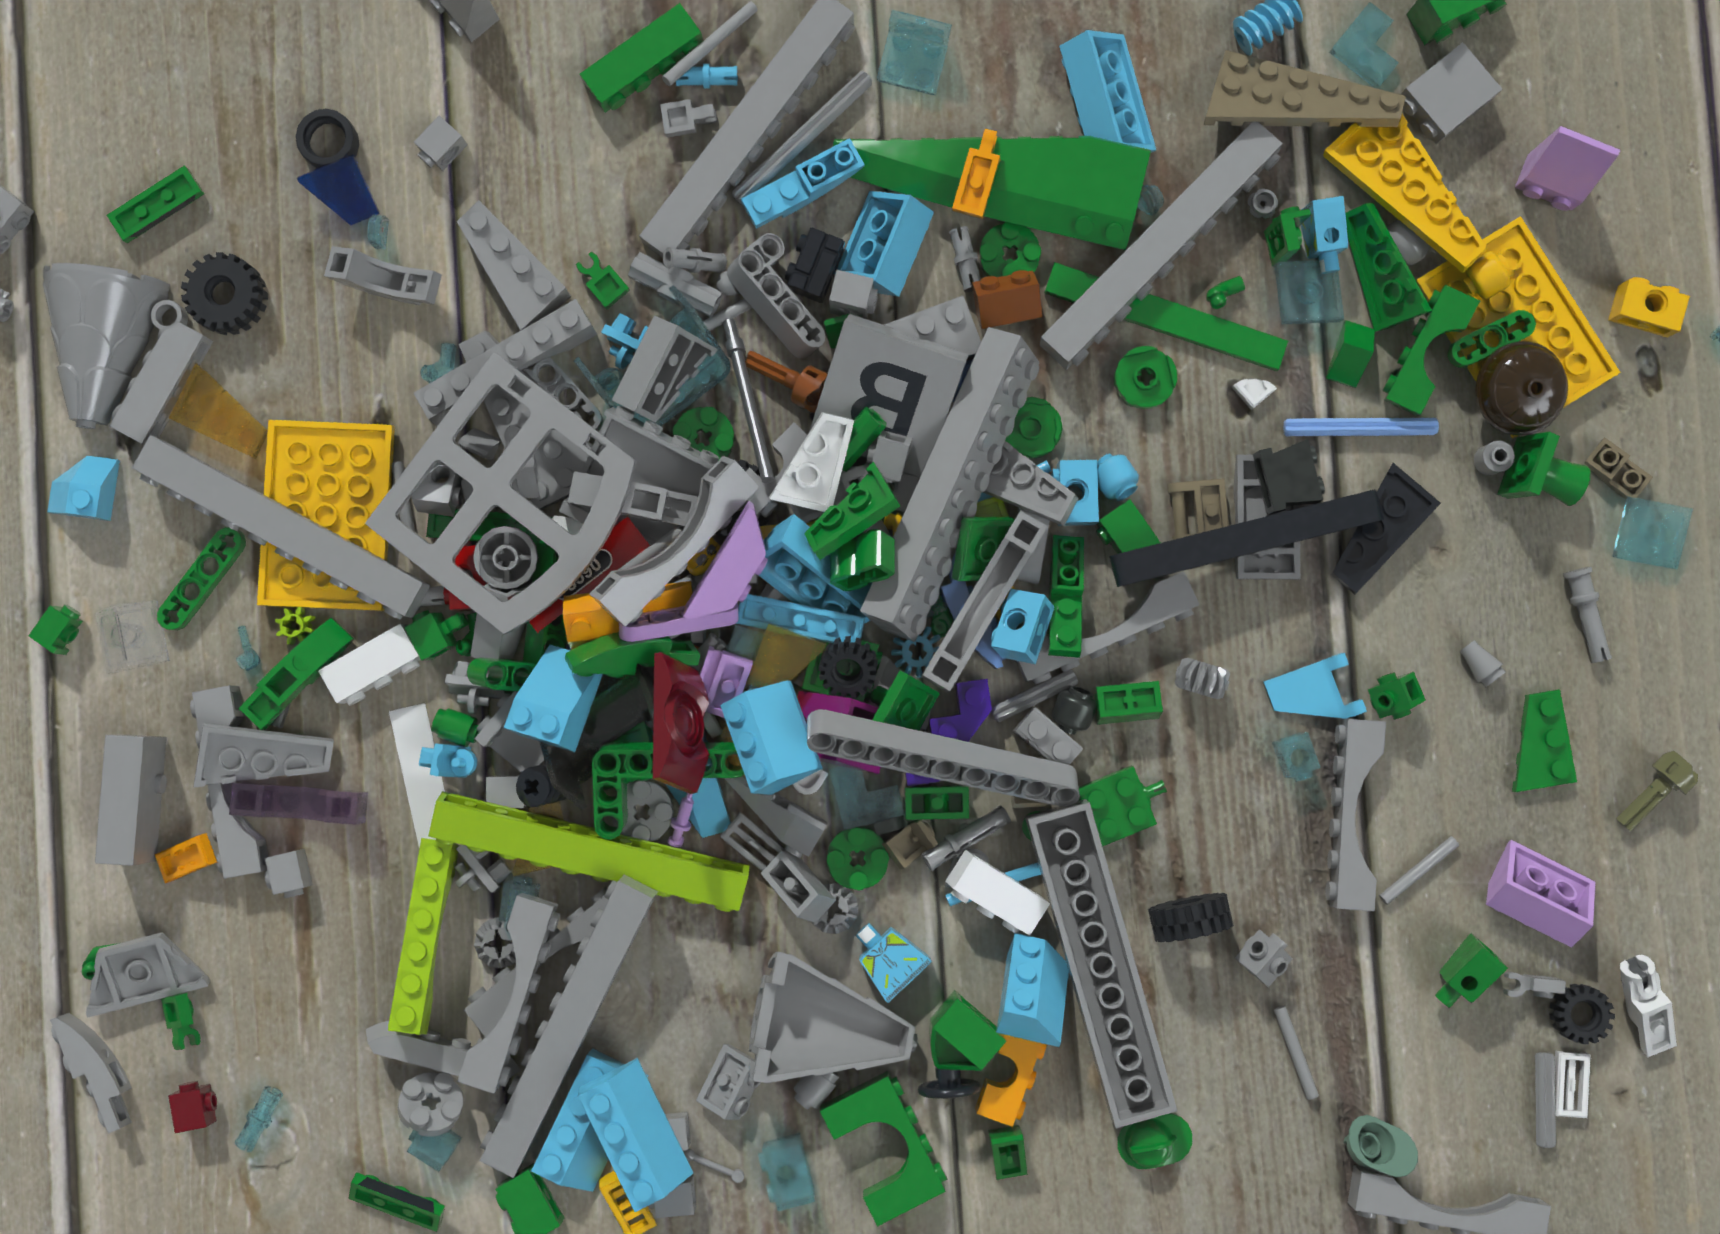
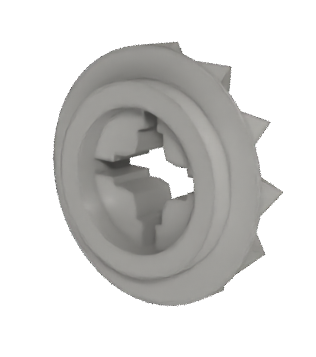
M829 883L824 886L835 899L839 896L838 907L846 915L835 913L833 918L831 917L830 921H827V910L816 923H812L822 932L838 934L849 929L856 920L858 903L855 895L849 888L837 883Z
M497 917L483 923L476 932L474 947L478 958L486 963L488 967L504 968L516 962L513 941L502 947L501 956L497 947L487 945V943L496 939V934L498 933L501 939L512 940L507 928L508 918Z

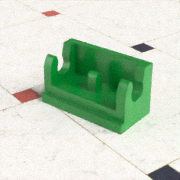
M1159 681L1096 687L1094 700L1097 702V725L1159 719L1163 712Z

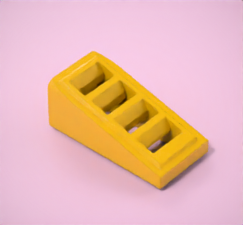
M615 1171L599 1179V1189L625 1234H642L657 1226L648 1206L637 1212L631 1209L623 1213L622 1210L630 1207L631 1204L628 1197L620 1201L616 1199L626 1193ZM641 1214L644 1215L645 1218L629 1225V1220Z

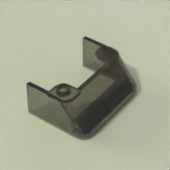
M637 663L635 675H624L620 678L610 677L606 674L602 675L575 752L539 741L551 785L581 810L586 808L587 805L580 784L592 777V761L600 747L605 743L613 742L642 721L653 730L654 679L645 666Z

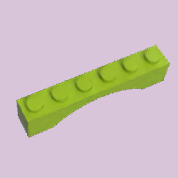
M421 838L387 1031L425 1035L428 1032L433 1003V980L438 939L447 898L455 876L458 858L456 848L460 846L456 843L446 845L434 839Z

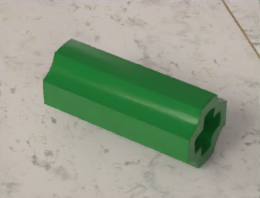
M865 407L855 418L842 468L843 471L847 472L886 428L887 423L875 410Z

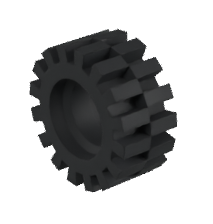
M845 636L844 642H841L839 637L835 639L834 645L830 642L826 646V650H823L819 665L820 681L824 680L823 687L825 689L831 687L830 693L835 696L837 691L841 692L840 697H846L847 693H850L853 699L857 698L858 692L864 695L867 692V688H872L876 678L878 659H876L875 651H870L871 645L867 642L863 646L861 645L862 639L856 637L854 643L851 642V636ZM842 659H851L859 664L861 670L855 676H846L838 672L836 664Z
M1570 984V988L1565 987V994L1559 995L1555 993L1553 996L1557 1001L1555 1004L1550 1003L1549 1008L1553 1009L1554 1013L1549 1014L1551 1020L1555 1021L1552 1024L1553 1027L1560 1031L1559 1034L1563 1037L1581 1044H1589V1042L1595 1044L1599 1042L1598 1037L1605 1038L1608 1036L1604 1032L1606 1028L1612 1030L1613 1025L1609 1024V1020H1615V1014L1610 1012V1009H1614L1612 1003L1606 1001L1609 998L1605 994L1600 993V990L1583 984ZM1579 1002H1587L1593 1012L1590 1022L1583 1026H1577L1571 1018V1010Z

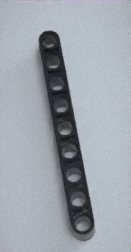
M1374 489L1109 556L1116 585L1121 587L1384 520L1377 490Z

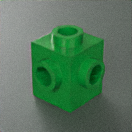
M1414 671L1398 677L1395 672L1377 678L1379 684L1368 689L1371 705L1377 711L1380 719L1392 715L1394 720L1405 717L1412 713L1410 709L1426 701Z

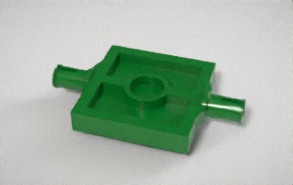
M1131 765L1079 787V801L1086 799L1090 802L1102 847L1157 824L1151 810L1150 798L1167 792L1162 780L1145 787L1140 782L1134 766Z

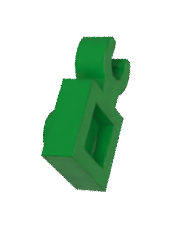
M590 252L589 256L594 261L593 266L586 269L580 262L576 266L583 276L592 278L586 283V286L607 310L626 295L630 289L610 265L602 270L598 256Z

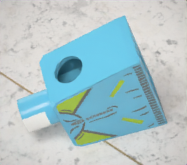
M1344 196L1313 200L1301 209H1310L1311 216L1301 224L1306 256L1308 259L1319 258L1321 274L1337 272L1340 270L1338 254L1348 248Z
M868 923L856 934V937L867 948L859 956V960L887 1003L932 962L928 954L892 927L881 936Z

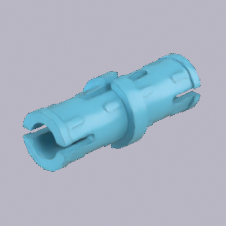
M703 63V67H692L676 81V86L703 85L704 89H710L711 85L738 86L737 66L710 67V63Z

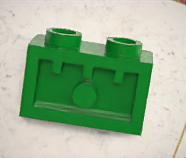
M1298 206L1286 208L1280 211L1281 214L1273 219L1272 223L1264 230L1272 266L1284 264L1300 249L1302 234L1299 226L1311 216L1310 209L1300 210Z

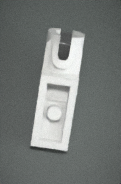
M1636 955L1633 958L1624 960L1620 963L1623 992L1628 1015L1638 1027L1641 1050L1647 1057L1677 1046L1672 1002L1661 990L1660 978L1656 972L1654 962L1644 955Z

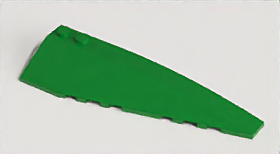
M1050 136L1049 138L1018 137L1011 139L997 137L992 154L1000 155V161L984 216L1126 250L1151 150L1093 136H1078V138H1063V136ZM982 137L921 138V140H903V138H891L890 140L851 139L865 166L850 178L952 208L969 148L979 150ZM834 139L833 146L847 139Z

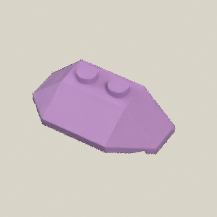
M750 501L745 505L684 606V618L690 620L733 609L737 601L743 602L749 594L751 585L748 583L753 575L759 576L766 566L768 559L765 558V544L754 504Z

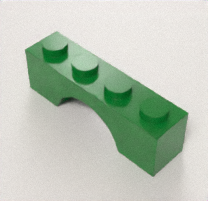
M1448 285L1442 287L1441 291L1434 290L1428 301L1432 311L1429 312L1426 320L1422 318L1418 320L1411 334L1416 337L1412 347L1405 346L1397 361L1398 364L1402 365L1396 376L1391 374L1382 390L1387 393L1384 401L1416 416L1421 415L1436 387L1428 378L1424 368V355L1428 345L1435 337L1441 334L1463 332L1469 324L1480 300Z

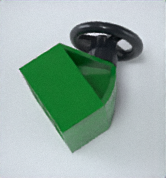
M956 990L951 993L930 1018L929 1042L933 1062L936 1067V1079L938 1080L925 1082L918 1087L919 1095L926 1098H959L978 1093L981 1089V1084L973 1079L961 1078V1070L982 1071L1006 1043L1004 1034L996 1033L997 1026Z

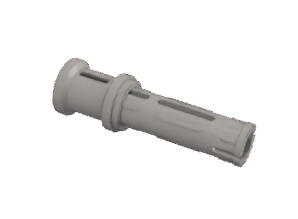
M1585 567L1563 573V577L1568 579L1572 594L1570 603L1573 606H1577L1591 663L1604 661V659L1609 660L1612 658V655H1610L1596 604L1600 596L1599 592H1595L1590 573L1593 570L1592 567Z

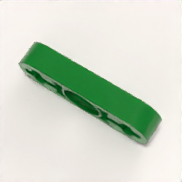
M1515 311L1452 343L1447 352L1448 359L1455 367H1468L1490 356L1498 348L1509 343L1519 342L1530 336L1536 327L1535 319L1528 311ZM1516 320L1525 323L1522 331L1517 329L1507 334L1505 330L1514 325ZM1486 331H1493L1498 335L1499 344L1497 347H1489L1485 344L1484 334ZM1476 344L1478 349L1468 354L1467 359L1465 356H1458L1457 352L1461 348L1466 349Z

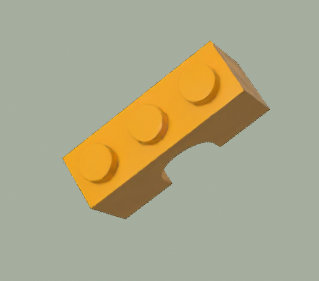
M1004 1035L1006 1043L1000 1048L998 1053L1011 1058L1015 1062V1071L1008 1080L1003 1082H996L985 1078L975 1110L978 1115L1013 1127L1015 1119L1020 1120L1026 1106V1102L1022 1101L1026 1089L1031 1090L1037 1074L1036 1071H1033L1037 1059L1042 1060L1047 1044Z

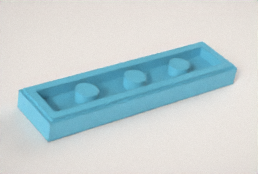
M748 594L746 599L739 603V620L736 624L834 644L835 639L839 637L841 642H844L845 636H851V642L854 643L856 637L861 639L865 618Z

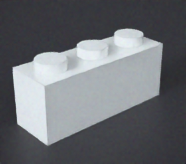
M400 623L318 670L336 703L353 705L366 697L364 692L375 687L376 690H379L392 683L391 677L401 671L403 674H407L420 666L418 661L421 659L404 628L408 625Z
M966 849L945 881L953 888L951 892L953 896L966 904L969 899L979 904L976 909L993 919L994 915L1004 920L1002 925L1013 933H1019L1021 930L1030 936L1050 905L1042 896Z

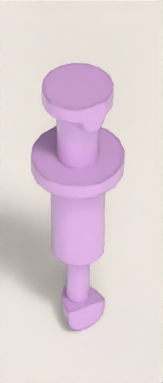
M687 793V796L682 798L677 817L671 819L670 825L674 828V832L667 841L671 846L681 847L684 842L683 831H689L691 828V823L688 820L694 804L693 794Z

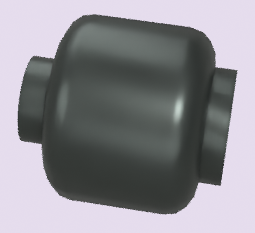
M1070 686L1069 689H1064L1059 693L1052 711V717L1059 723L1058 727L1061 730L1075 735L1077 731H1086L1090 727L1097 709V702L1093 699V693L1077 686Z

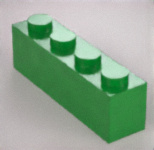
M679 3L581 72V79L605 113L610 109L616 110L626 102L628 96L635 91L637 93L644 91L649 87L652 79L659 74L664 75L676 65V62L703 42L702 33Z

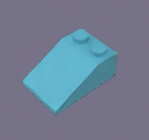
M549 645L514 697L504 728L520 736L575 752L603 674H593L592 676L585 677L572 673L565 661V654L570 650Z

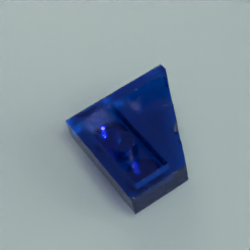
M354 154L297 177L301 185L350 225L380 214Z

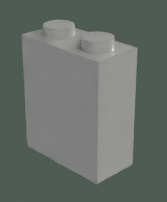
M1462 42L1406 87L1400 95L1406 96L1403 107L1404 112L1409 116H1413L1420 124L1422 133L1428 139H1433L1438 144L1490 102L1502 88Z

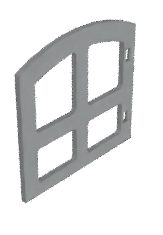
M493 352L365 524L501 633L508 634L551 606L573 586L593 562L620 516L630 490L637 461L509 362ZM515 379L529 388L523 397L510 388ZM500 386L529 408L531 415L494 465L486 468L458 446L455 438L492 388ZM552 430L560 432L600 463L605 470L590 512L579 533L576 535L569 533L512 487L514 479ZM590 437L605 447L599 455H596L585 446ZM442 461L473 486V492L436 542L430 544L404 524L398 515L435 464ZM495 506H499L559 555L558 561L541 577L506 602L501 601L455 563L456 556Z

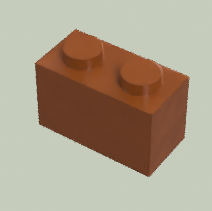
M1018 270L1011 275L1002 277L988 276L980 281L972 282L976 315L981 329L1042 318L1039 283L1033 271Z

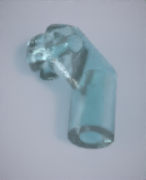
M442 343L439 360L432 365H424L420 372L422 379L431 383L454 370L457 346L450 343Z

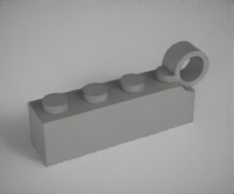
M162 300L156 303L151 311V320L160 329L158 341L153 350L148 351L145 355L140 373L130 381L127 387L128 394L122 404H119L114 409L112 422L109 425L144 445L150 435L157 438L160 437L214 342L187 326L188 314L186 310L171 300ZM175 308L177 311L176 321L169 326H164L162 322L163 314L168 309Z

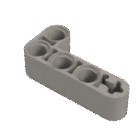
M766 233L737 256L729 265L727 276L734 287L791 354L797 358L805 359L823 345L826 338L825 331L773 270L772 266L784 254L785 247L780 237L773 233Z

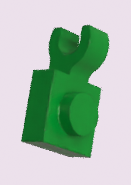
M187 993L161 998L167 1029L172 1028V1044L174 1049H185V1036L189 1037L191 1046L199 1045L201 1042L200 1034L197 1030L190 1027V1025L194 1024L192 1019L194 1009Z

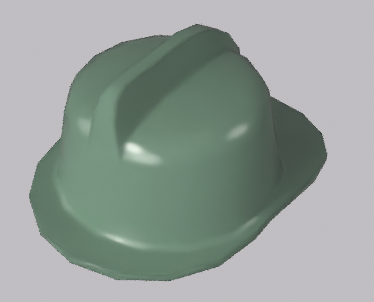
M1370 1115L1359 1116L1352 1121L1349 1134L1343 1141L1347 1145L1348 1153L1354 1162L1397 1178L1407 1176L1415 1169L1418 1162L1416 1145L1406 1132Z

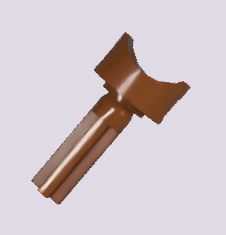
M749 351L745 360L746 367L793 390L791 395V402L810 412H816L828 373L809 365L800 374L754 351Z

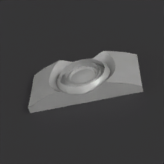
M1236 455L1233 492L1235 524L1274 515H1267L1253 455ZM1286 505L1287 509L1278 513L1298 509L1300 505ZM1300 541L1236 557V578L1301 579Z

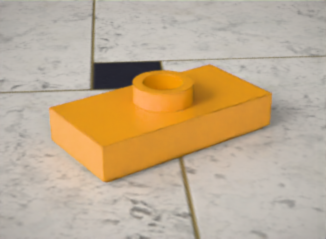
M207 833L154 854L165 884L217 863Z

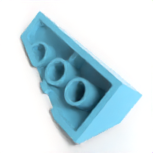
M652 722V723H650V727H651V731H652V735H653V722ZM704 731L702 739L704 742H708ZM710 757L708 758L706 766L712 764V760ZM703 778L698 792L692 796L694 804L689 819L700 836L705 838L722 833L728 828L731 821L718 778ZM666 784L680 805L682 798L687 796V793Z

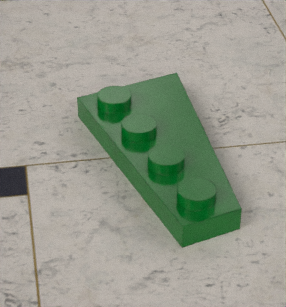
M1365 203L1346 212L1348 240L1375 332L1386 330L1431 312V307L1373 203Z

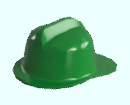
M1172 1113L1124 1126L1118 1136V1150L1121 1158L1128 1165L1137 1169H1151L1174 1164L1182 1160L1189 1153L1192 1146V1131L1189 1124L1182 1117Z

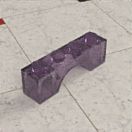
M238 782L232 783L229 815L298 818L327 823L357 825L366 822L368 792Z

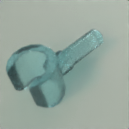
M239 626L238 632L244 653L237 656L236 661L241 669L249 671L260 663V657L251 647L246 627Z

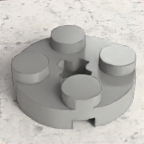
M637 781L627 784L628 819L620 834L650 842L659 839L671 826L670 822L674 813L671 796L666 789L655 782ZM637 804L640 806L649 805L648 814L650 817L648 820L643 817L640 819L636 818L637 810L635 806ZM611 816L614 827L618 826L616 818Z
M445 1072L422 1073L407 1080L403 1085L398 1100V1115L403 1125L408 1129L410 1126L413 1130L419 1131V1135L426 1137L439 1136L448 1132L459 1119L463 1108L462 1091L457 1083L453 1081V1077ZM429 1098L438 1102L434 1110H430L429 1106H423L422 1103L426 1102V1099Z

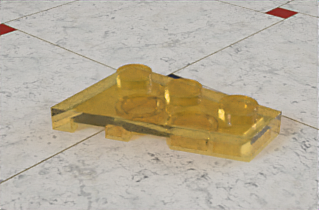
M195 363L169 419L256 459L267 437L268 429L204 368Z

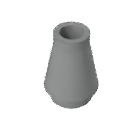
M1475 640L1460 651L1477 683L1481 682L1485 688L1506 673L1501 667L1503 663L1482 648Z

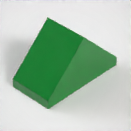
M1345 320L1325 379L1356 388L1374 352L1375 330Z
M1015 1125L1013 1127L988 1130L996 1180L1028 1175L1024 1139L1020 1126Z

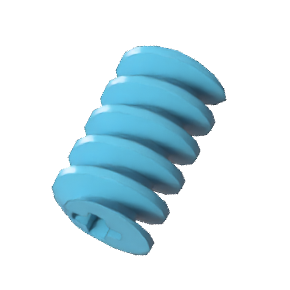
M1265 0L1264 4H1257L1254 10L1246 11L1244 17H1236L1233 21V30L1242 51L1250 56L1253 53L1251 44L1257 49L1263 48L1262 37L1265 41L1271 43L1274 39L1272 31L1277 36H1282L1284 34L1282 25L1288 30H1292L1294 28L1293 18L1297 22L1302 23L1303 15L1301 8L1296 0Z

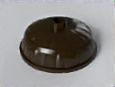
M1525 341L1509 343L1495 350L1481 366L1476 380V401L1483 417L1495 429L1509 435L1523 436L1534 434L1548 427L1563 409L1568 396L1567 374L1560 360L1546 347ZM1533 383H1536L1538 386L1536 394H1533L1531 391Z

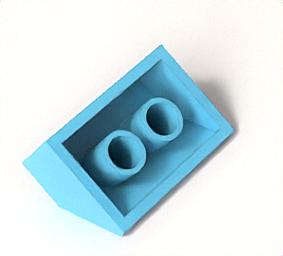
M869 191L837 270L873 278V288L878 289L879 294L899 297L934 212L911 195Z
M787 680L745 691L720 705L752 794L773 795L823 769L818 754L808 748L807 723L791 681Z
M1014 933L1007 953L996 1033L1060 1047L1069 971L1066 961L1046 940Z

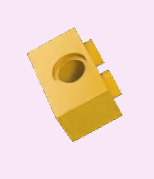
M1633 277L1617 286L1608 321L1668 338L1680 332L1690 296L1679 293L1680 290L1672 286L1657 287L1650 285V281L1647 279ZM1646 299L1652 302L1654 306L1653 312L1647 309L1645 305Z

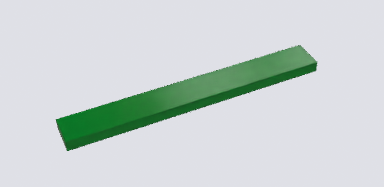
M1054 262L1044 294L1075 303L1099 277ZM1148 294L1142 301L1136 298L1129 305L1132 310L1124 319L1130 323L1276 372L1280 368L1288 344V340Z

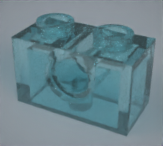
M796 1133L764 1142L763 1152L758 1153L762 1172L768 1171L771 1183L766 1184L770 1203L776 1202L777 1210L782 1211L815 1202L816 1193L801 1134ZM782 1166H789L794 1170L795 1175L790 1179H783L778 1175L777 1170Z

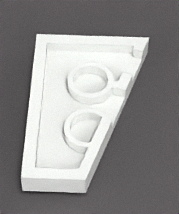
M822 412L770 494L769 499L822 512L833 506L854 420Z

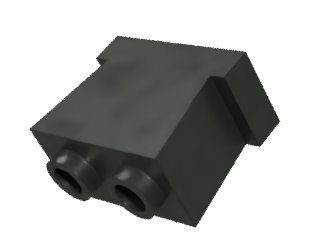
M1308 439L1275 453L1272 452V448H1267L1253 454L1267 515L1287 509L1286 505L1316 504L1323 500L1322 495L1325 494V486L1322 477L1317 476L1314 465L1317 464V454L1314 446L1309 445Z

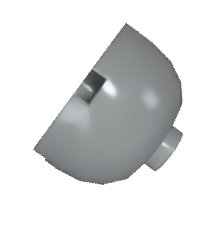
M503 526L493 528L482 536L475 546L473 559L476 571L489 585L500 589H511L521 586L531 578L537 568L538 553L535 543L528 534L519 528Z

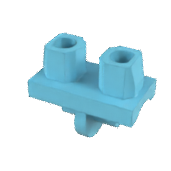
M621 313L615 319L612 326L605 324L601 333L606 335L609 341L622 346L621 349L612 346L609 354L616 357L615 366L623 370L628 363L630 364L634 356L633 352H636L648 327H644L638 340L631 337L630 335L637 323Z
M435 743L434 748L422 747L419 766L431 768L430 775L466 778L475 771L477 759L471 751L472 747Z

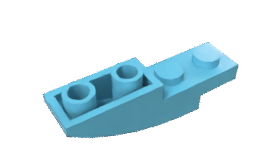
M849 138L797 165L795 171L741 199V203L757 229L780 216L784 218L823 196L861 170L865 164Z

